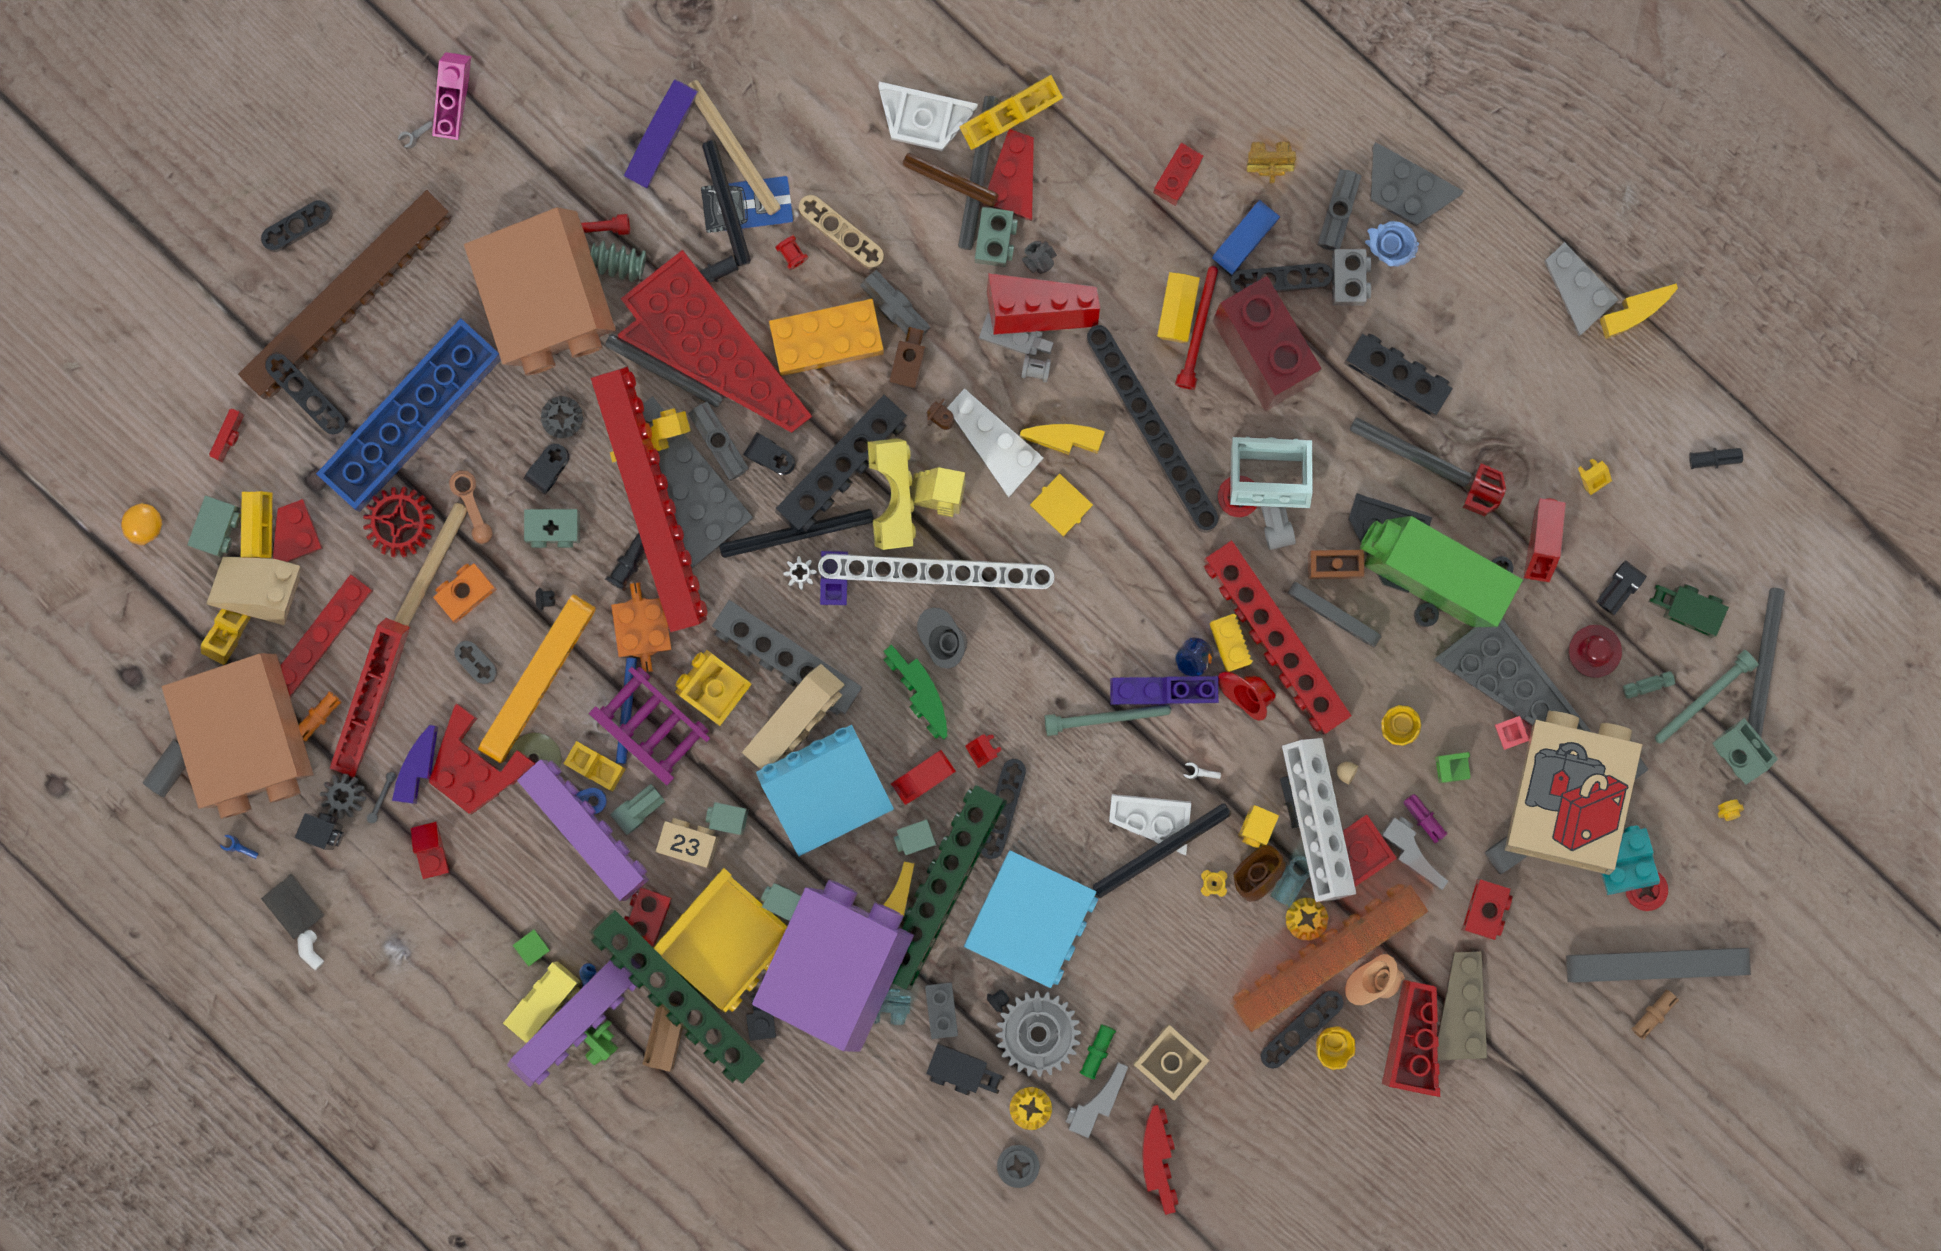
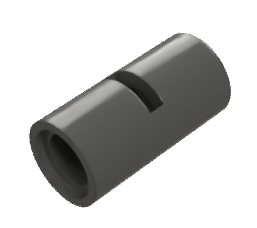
M172 740L142 782L150 790L164 798L186 768L177 740Z

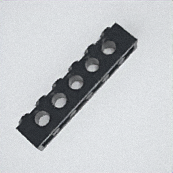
M883 395L776 507L775 513L798 534L803 529L807 532L817 521L814 517L821 510L825 513L834 504L835 501L832 498L839 491L843 494L852 485L853 482L850 479L857 472L861 475L869 467L868 450L864 453H859L854 449V444L858 441H863L868 445L869 441L887 440L893 434L897 437L907 426L904 423L907 415L887 396ZM876 422H881L886 426V431L882 434H877L872 430V425ZM840 460H846L851 468L846 472H841L836 468V463ZM822 479H828L833 487L828 491H823L818 487V482ZM804 498H810L815 506L811 510H804L799 504L800 501Z

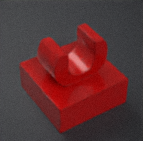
M983 734L965 745L978 768L998 757L997 753L1001 751V747L992 748L989 742L994 738L992 734L988 736Z

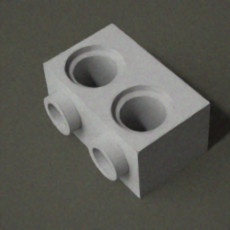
M1334 249L1332 253V306H1364L1367 299L1371 298V283H1366V272H1371V257H1366V249ZM1349 258L1355 259L1358 262L1359 268L1355 271L1347 269L1345 260ZM1350 284L1355 285L1359 290L1358 296H1348L1345 292V287Z

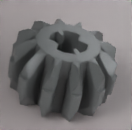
M343 774L341 781L337 775L332 776L334 785L325 782L324 786L329 791L320 792V796L328 797V800L321 803L322 807L331 805L328 814L333 815L337 811L338 819L344 818L345 811L348 817H354L352 808L361 811L363 808L357 802L366 801L365 796H358L359 792L365 790L364 786L355 788L358 778L354 777L349 782L348 774ZM339 791L348 792L349 798H345L347 802L338 801L337 796L341 795Z

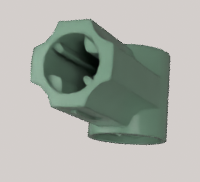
M650 784L632 800H627L620 805L610 816L627 836L638 828L647 816L666 801L657 789Z

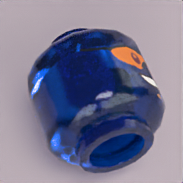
M1197 637L1187 639L1175 655V662L1181 673L1192 677L1204 674L1214 660L1212 647L1208 642Z

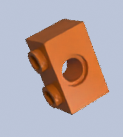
M468 563L456 572L457 577L449 583L447 580L435 590L437 594L433 598L455 623L459 622L497 590L475 563L471 566ZM462 584H467L470 588V593L465 598H459L457 595V589Z

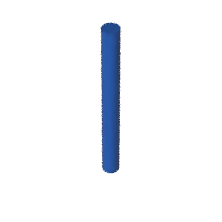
M626 658L624 686L634 677L628 670L631 667L636 670V658ZM634 692L622 704L620 726L622 724L625 725L631 719ZM619 741L616 763L626 764L628 750Z

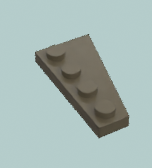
M1481 951L1453 952L1447 992L1437 1035L1439 1047H1437L1438 1060L1487 1058Z

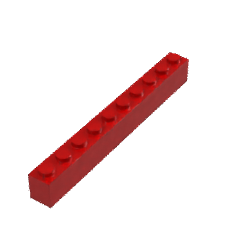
M627 366L592 377V385L669 630L674 632L699 625L707 620V606L703 600L701 601L698 591L700 589L699 581L693 575L690 566L692 564L691 555L684 547V533L682 527L677 524L674 515L676 514L675 504L672 499H669L667 492L668 482L659 467L660 456L651 441L652 431L650 425L644 419V405L635 390V376L629 371Z

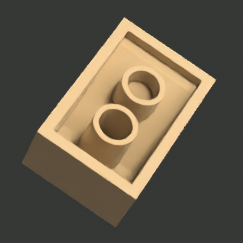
M223 557L208 597L207 605L285 625L300 581V566L277 559Z

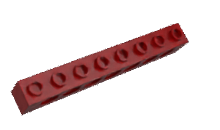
M1231 540L1204 559L1206 565L1203 566L1211 579L1216 577L1221 587L1218 589L1226 601L1232 600L1236 606V609L1233 610L1235 615H1237L1241 623L1247 622L1251 628L1248 632L1256 645L1262 644L1266 650L1263 654L1271 667L1277 666L1281 672L1278 675L1280 681L1286 689L1292 688L1296 694L1293 697L1295 703L1301 711L1307 710L1311 716L1308 721L1315 732L1321 731L1324 735L1350 718L1352 715L1233 541ZM1231 566L1237 570V579L1230 581L1224 577L1223 571L1226 567ZM1247 588L1252 592L1253 598L1250 602H1242L1239 599L1238 593L1240 589ZM1262 610L1267 614L1268 619L1265 624H1257L1254 621L1253 615L1255 611ZM1271 632H1278L1282 636V644L1280 646H1272L1269 643L1268 637ZM1286 654H1293L1297 658L1295 668H1288L1284 665L1283 658ZM1301 676L1311 678L1312 687L1310 690H1303L1299 687L1298 680ZM1318 697L1325 699L1327 702V709L1324 712H1318L1314 709L1313 703Z

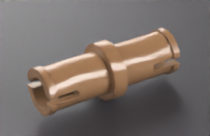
M1666 989L1652 1007L1648 1006L1645 1009L1646 1013L1631 1030L1639 1038L1645 1040L1658 1023H1663L1665 1020L1664 1016L1679 1002V999Z

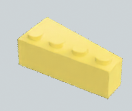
M938 467L925 470V472L914 473L910 490V497H912L914 505L935 509L938 515L953 517L954 513L959 514L965 488V472Z

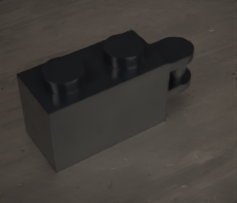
M937 1043L926 1072L927 1075L931 1076L929 1081L942 1086L945 1085V1082L956 1085L955 1091L968 1096L970 1092L976 1093L978 1087L998 1094L1000 1090L997 1088L1000 1080H1004L1005 1077L985 1069L986 1061ZM983 1073L991 1076L988 1085L980 1082Z

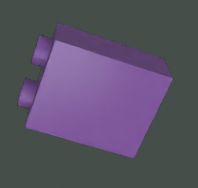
M828 880L824 890L805 887L752 1005L842 1051L860 1052L914 935L899 928L903 919L901 913L874 902L870 913L852 905L858 894L856 891L838 882Z

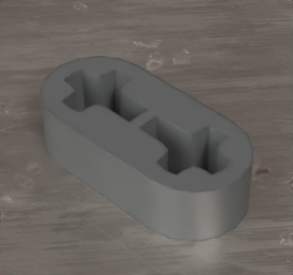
M462 641L456 646L454 651L455 658L478 683L486 685L494 682L498 674L497 668L476 644L470 641ZM463 647L473 648L471 654L476 659L474 662L467 657L461 658L463 655L461 649ZM478 663L485 668L490 666V678H479L481 671L476 667Z

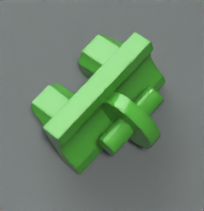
M609 1020L604 1024H600L596 1029L591 1026L585 1032L588 1037L584 1041L591 1047L585 1056L593 1065L602 1060H607L618 1049L611 1041L614 1035L607 1029L612 1024Z

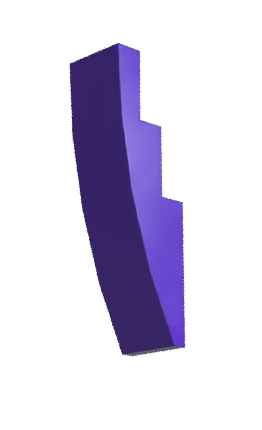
M674 79L624 174L626 178L645 188L650 186L659 165L664 161L673 140L677 137L698 93L697 90Z

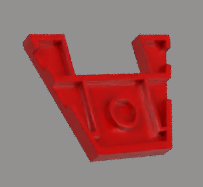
M456 704L453 708L429 783L467 813L473 814L497 797L508 786L518 782L517 780L536 763L517 750L503 770H498L462 742V739L478 718L461 705Z

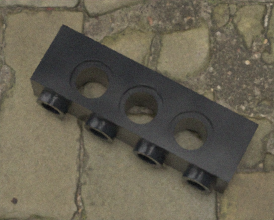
M1362 333L1344 364L1434 418L1453 389L1448 386L1450 382L1440 375L1436 374L1435 377L1426 372L1427 368L1417 361H1413V363L1403 358L1404 354L1396 348L1391 347L1390 350L1381 345L1382 341L1378 337L1370 333L1367 336ZM1372 354L1381 355L1384 360L1383 365L1374 366L1370 361V356ZM1394 368H1403L1406 372V378L1404 380H1397L1393 376ZM1424 381L1429 387L1428 393L1421 394L1417 392L1415 388L1416 382Z

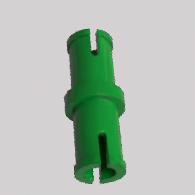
M1100 1024L1093 1044L1088 1046L1087 1050L1089 1053L1082 1069L1079 1071L1080 1074L1095 1080L1103 1058L1106 1059L1108 1056L1107 1049L1116 1033L1115 1029Z

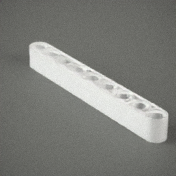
M826 554L820 559L818 565L820 574L829 579L1047 589L1054 581L1053 571L1043 564ZM827 559H834L838 564V569L834 573H827L823 569V562ZM854 560H859L864 564V571L859 575H855L849 570V564ZM879 562L889 563L891 571L888 575L880 576L877 574L875 568ZM906 563H913L917 567V573L913 577H906L902 573V567ZM934 564H939L944 569L943 575L938 579L930 577L928 573L929 568ZM962 565L970 569V575L965 580H959L955 576V570ZM993 567L996 570L997 574L994 580L985 581L982 578L981 574L984 568ZM1013 568H1018L1023 572L1021 581L1013 583L1008 579V573ZM1041 569L1049 573V580L1044 584L1037 583L1034 578L1035 573Z

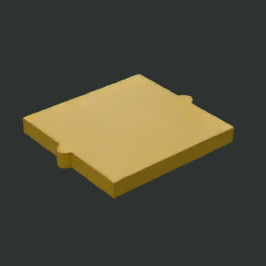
M1059 473L1047 487L1042 488L1041 494L1030 506L1064 537L1076 523L1079 524L1081 522V518L1093 504Z

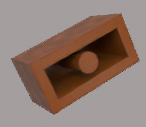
M1311 550L1308 553V579H1361L1364 577V550Z

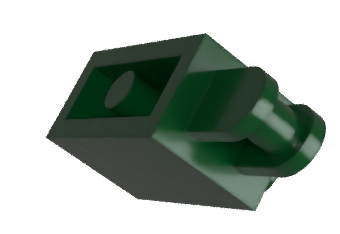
M1684 584V587H1676L1674 591L1660 585H1655V594L1648 602L1666 610L1664 618L1713 638L1717 636L1729 608L1723 605L1724 600L1713 595H1709L1708 598L1698 594L1699 589ZM1665 595L1671 597L1669 604L1663 603Z

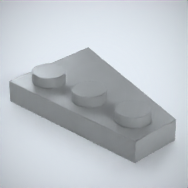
M1565 242L1544 261L1556 289L1559 290L1566 305L1565 308L1573 320L1578 336L1585 332L1619 300Z

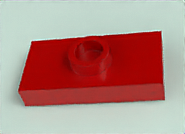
M229 409L209 453L210 457L223 463L230 446L233 447L239 438L238 428L244 414L235 409Z

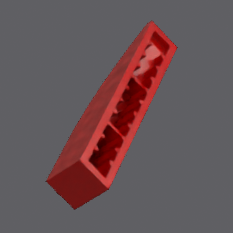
M385 618L377 625L330 769L348 774L353 778L356 776L394 678L410 630L409 626L389 618Z

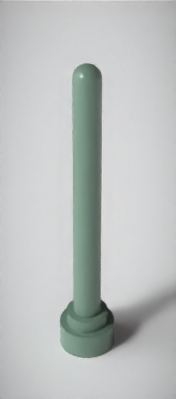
M1744 649L1736 656L1735 665L1655 736V741L1659 744L1664 743L1742 672L1744 674L1748 671L1752 672L1759 665L1754 657Z
M1159 705L1061 718V716L1050 714L1044 715L1047 736L1058 735V732H1063V729L1165 716L1169 715L1172 709L1169 705Z

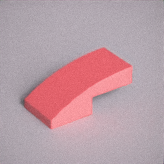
M1520 716L1496 724L1495 728L1503 749L1506 750L1529 741L1532 725L1528 724Z

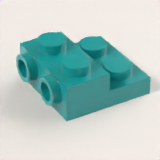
M1630 826L1624 829L1615 870L1610 875L1601 873L1607 895L1660 883L1647 828L1640 829L1639 826Z

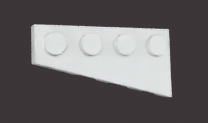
M965 388L947 407L953 413L954 420L1009 498L1043 460V457Z

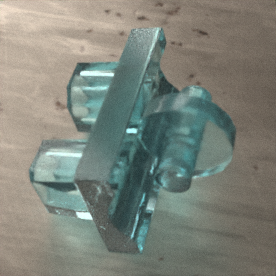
M889 988L874 1024L880 1023V1013L886 1012L891 1013L892 1024L904 1025L907 1014H910L911 996H900V989Z

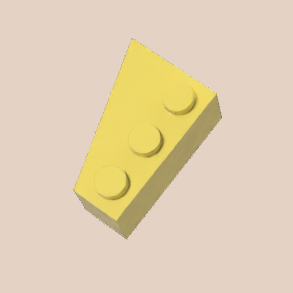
M558 961L550 964L544 976L533 985V989L520 1001L503 1022L505 1026L525 1043L562 1009L561 1006L567 999L570 1001L581 990L578 987L581 984V980Z

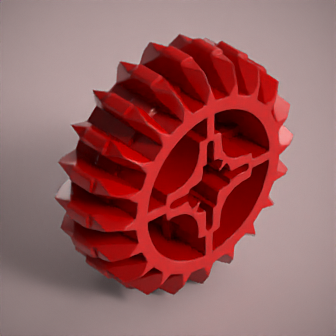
M391 487V496H389L386 490H382L381 494L384 499L380 500V498L374 496L372 499L377 505L375 507L369 504L366 506L368 510L373 512L372 515H363L365 520L371 521V524H365L363 529L373 531L366 538L368 540L376 538L372 545L375 549L383 544L381 548L382 554L386 555L391 548V557L396 558L398 550H400L401 556L406 558L408 548L415 555L417 554L416 544L423 549L426 547L425 543L421 541L423 537L431 540L432 536L426 533V530H434L435 526L427 524V521L434 520L435 515L426 514V512L432 509V506L430 504L422 506L426 498L420 496L416 499L418 493L416 490H412L408 495L407 487H402L400 494H398L397 488ZM398 501V505H396L392 514L381 515L382 511L389 504ZM407 502L413 504L417 509L420 521L408 518ZM398 516H401V519L411 524H404V526L398 529L395 524L387 520L394 521L395 518L398 519ZM379 523L390 526L392 543L382 536ZM418 529L410 540L400 543L407 530Z

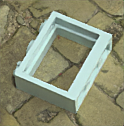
M1247 436L1246 438H1232L1230 505L1310 508L1313 494L1312 440H1289L1273 437L1265 439ZM1240 459L1302 461V484L1240 482Z

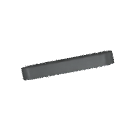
M1294 582L1287 592L1288 595L1373 648L1376 647L1382 637L1370 627L1297 582Z

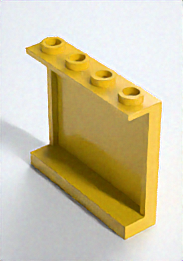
M725 868L720 870L653 947L680 976L723 1013L727 1012L728 1009L733 1012L742 1002L740 995L746 989L750 992L760 981L757 976L763 969L768 970L787 929V925L771 911L762 908L763 904L731 877L732 874Z

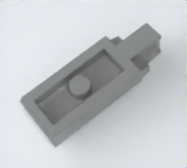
M990 313L986 315L979 339L1025 355L1031 354L1034 356L1037 350L1050 354L1054 344L1051 341L1042 339L1043 333L1039 331L994 335Z

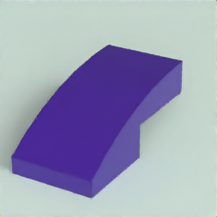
M821 551V558L826 554L848 555V551ZM827 559L823 562V569L827 573H834L838 569V564L834 559ZM821 575L820 605H847L848 580L829 579Z

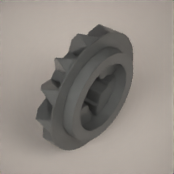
M558 396L548 400L542 408L540 420L545 431L551 436L568 438L580 429L583 422V413L575 400L570 397ZM560 406L565 414L573 415L564 420V428H562L559 420L551 419L559 414Z
M1024 1145L1008 1147L1001 1153L997 1161L999 1177L1005 1184L1014 1188H1023L1030 1185L1037 1178L1040 1169L1037 1155L1033 1150ZM1014 1155H1017V1159L1020 1162H1030V1164L1022 1168L1021 1178L1016 1170H1007V1168L1014 1165Z

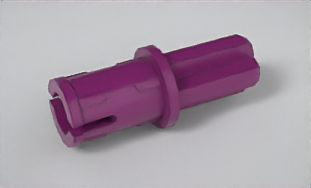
M1412 794L1405 799L1403 803L1418 821L1416 825H1421L1434 844L1448 834L1433 816L1434 812H1430L1416 794Z

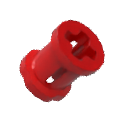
M794 235L786 238L775 247L777 252H781L787 261V268L789 270L797 268L809 258L807 254H803L795 242L796 238Z

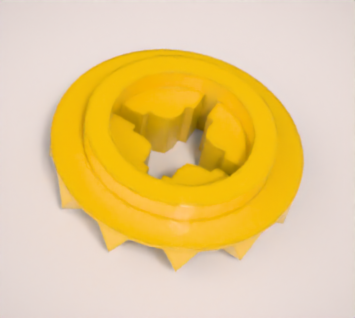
M1301 898L1293 902L1288 908L1286 925L1291 934L1298 939L1313 940L1320 937L1326 930L1329 917L1325 907L1320 902H1316L1312 898ZM1300 909L1307 914L1317 913L1312 918L1314 929L1308 924L1298 926L1303 919Z
M1023 1088L1016 1092L1011 1099L1010 1115L1015 1124L1023 1129L1036 1130L1044 1126L1051 1117V1100L1039 1088ZM1035 1097V1107L1039 1108L1042 1113L1034 1112L1029 1117V1120H1027V1110L1019 1105H1029L1030 1101Z

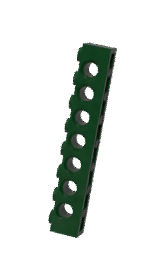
M975 785L973 789L969 788L965 794L963 802L966 804L962 812H957L951 822L953 829L949 837L945 836L939 846L941 853L938 859H933L927 869L929 877L925 884L921 883L915 893L917 900L913 908L909 907L903 916L902 921L905 922L903 930L909 933L915 927H919L922 930V938L917 942L911 940L907 952L910 954L909 963L904 966L900 964L892 982L905 990H912L1007 803V800L980 786ZM980 808L983 812V818L981 821L974 823L971 819V813L974 809ZM963 832H968L971 836V841L967 846L963 847L959 843V837ZM955 855L959 860V865L955 870H950L947 867V860ZM940 879H943L947 884V888L942 894H938L935 890V884ZM927 903H931L935 909L934 914L930 918H926L923 914V907Z
M611 909L589 931L593 936L590 941L600 951L606 949L612 955L609 960L619 970L624 967L631 974L628 979L638 989L643 987L649 993L647 998L657 1008L662 1006L668 1012L666 1017L673 1025L677 1027L680 1024L687 1031L684 1035L692 1044L696 1046L699 1043L705 1049L703 1055L712 1064L718 1062L724 1068L721 1073L731 1083H734L736 1080L738 1083L743 1084L765 1061L616 910ZM621 934L625 938V945L617 950L613 947L612 940L616 935ZM636 953H640L644 958V963L640 968H634L631 964V959ZM655 972H659L662 975V983L658 987H653L650 983V977ZM673 991H678L681 995V1001L676 1006H672L669 1003V995ZM697 1010L700 1019L696 1024L691 1025L688 1022L687 1016L690 1011ZM710 1029H716L718 1039L710 1044L706 1039V1034ZM733 1047L737 1052V1057L734 1061L727 1062L725 1052Z

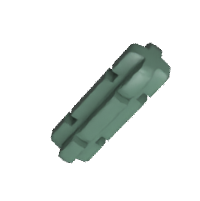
M1669 671L1660 674L1659 677L1656 675L1636 681V684L1624 685L1623 692L1625 697L1630 699L1638 696V694L1643 695L1662 689V686L1664 688L1675 684V678L1673 673Z

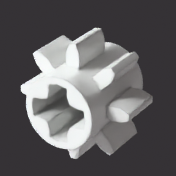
M798 556L797 563L787 562L791 568L790 572H784V576H791L792 579L788 584L790 587L795 582L799 584L800 590H803V584L806 582L813 585L810 576L817 574V571L808 568L812 563L811 560H808L805 564L802 563L800 556ZM800 566H802L804 571H808L807 574L803 575L802 580L793 575V572L798 571Z

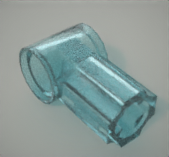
M1295 855L1289 860L1282 877L1270 894L1272 898L1289 908L1310 876L1308 864L1304 874L1298 875L1293 871V865L1296 861L1303 860L1307 864V859L1303 855Z

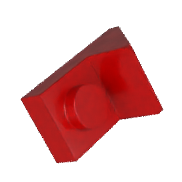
M437 821L411 828L413 853L417 855L422 879L450 873Z

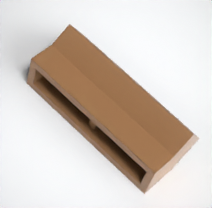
M669 1002L672 1006L678 1005L677 1003ZM660 1006L659 1008L656 1007L642 1065L671 1072L674 1069L683 1027L680 1024L677 1027L673 1025L666 1017L668 1012Z

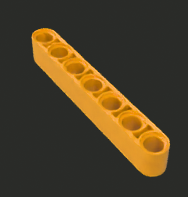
M575 594L569 598L478 748L480 752L500 764L505 760L596 611L595 606Z

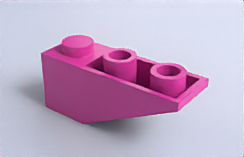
M445 52L439 60L432 136L454 140L459 139L469 84L471 56Z

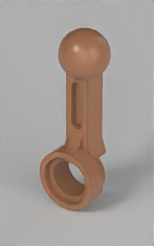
M458 470L450 477V489L455 495L461 497L465 503L474 526L472 538L477 543L485 544L491 540L493 531L488 524L483 522L473 497V491L476 487L475 477L467 470ZM459 477H467L470 480V487L466 491H460L455 487V481Z

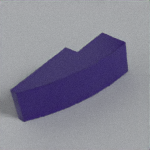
M429 725L410 749L400 769L392 801L417 804L420 778L430 779L432 774L438 726Z

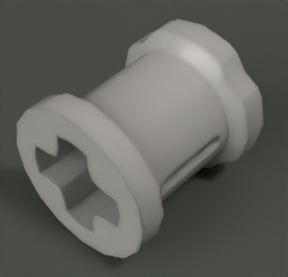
M1025 355L1021 378L1025 379L1027 376L1039 378L1047 383L1051 359L1043 361L1032 359L1029 355Z

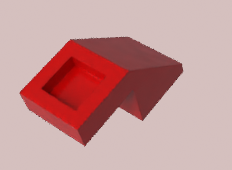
M939 750L890 784L902 802L907 805L952 775L956 770L943 751Z

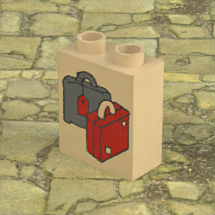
M1548 711L1546 722L1536 720L1531 729L1505 851L1610 875L1615 870L1642 744L1630 741L1632 730L1629 728L1601 723L1599 733L1596 734L1577 729L1579 718L1574 715Z

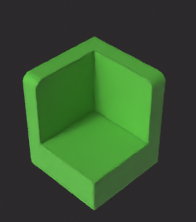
M1470 752L1435 757L1439 783L1470 779L1468 762Z

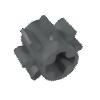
M1034 241L1025 248L1027 256L1022 258V261L1032 273L1037 271L1042 274L1053 267L1054 261L1052 258L1056 257L1057 254L1047 241L1043 244L1041 241Z

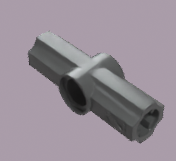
M1339 170L1317 246L1323 249L1334 251V249H1340L1362 177L1356 172ZM1336 205L1343 206L1346 214L1343 216L1336 215L1333 212V207Z
M877 270L871 273L860 285L863 291L877 303L879 310L891 323H896L906 335L909 327L924 330L923 336L931 328L912 308L911 302L898 289L895 290Z
M708 402L700 404L688 413L730 481L749 470L746 462ZM723 435L726 438L725 445L720 448L713 447V437Z

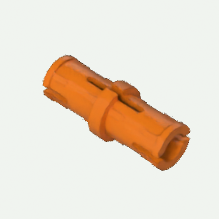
M328 691L327 695L315 708L311 707L308 710L309 714L299 724L300 733L304 741H307L321 724L324 725L327 722L326 718L342 703L335 694L333 696L331 691Z

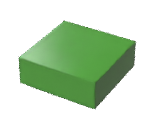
M535 929L513 945L528 967L551 951Z

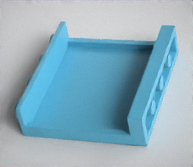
M852 725L840 728L835 733L821 740H816L799 751L791 752L785 758L775 763L767 764L756 772L760 784L798 856L894 810Z
M1009 850L964 947L1051 988L1053 983L1059 984L1064 970L1060 969L1064 959L1069 961L1075 950V946L1072 945L1075 936L1081 937L1087 922L1083 921L1087 911L1092 913L1097 904L1098 898L1094 897L1096 891Z

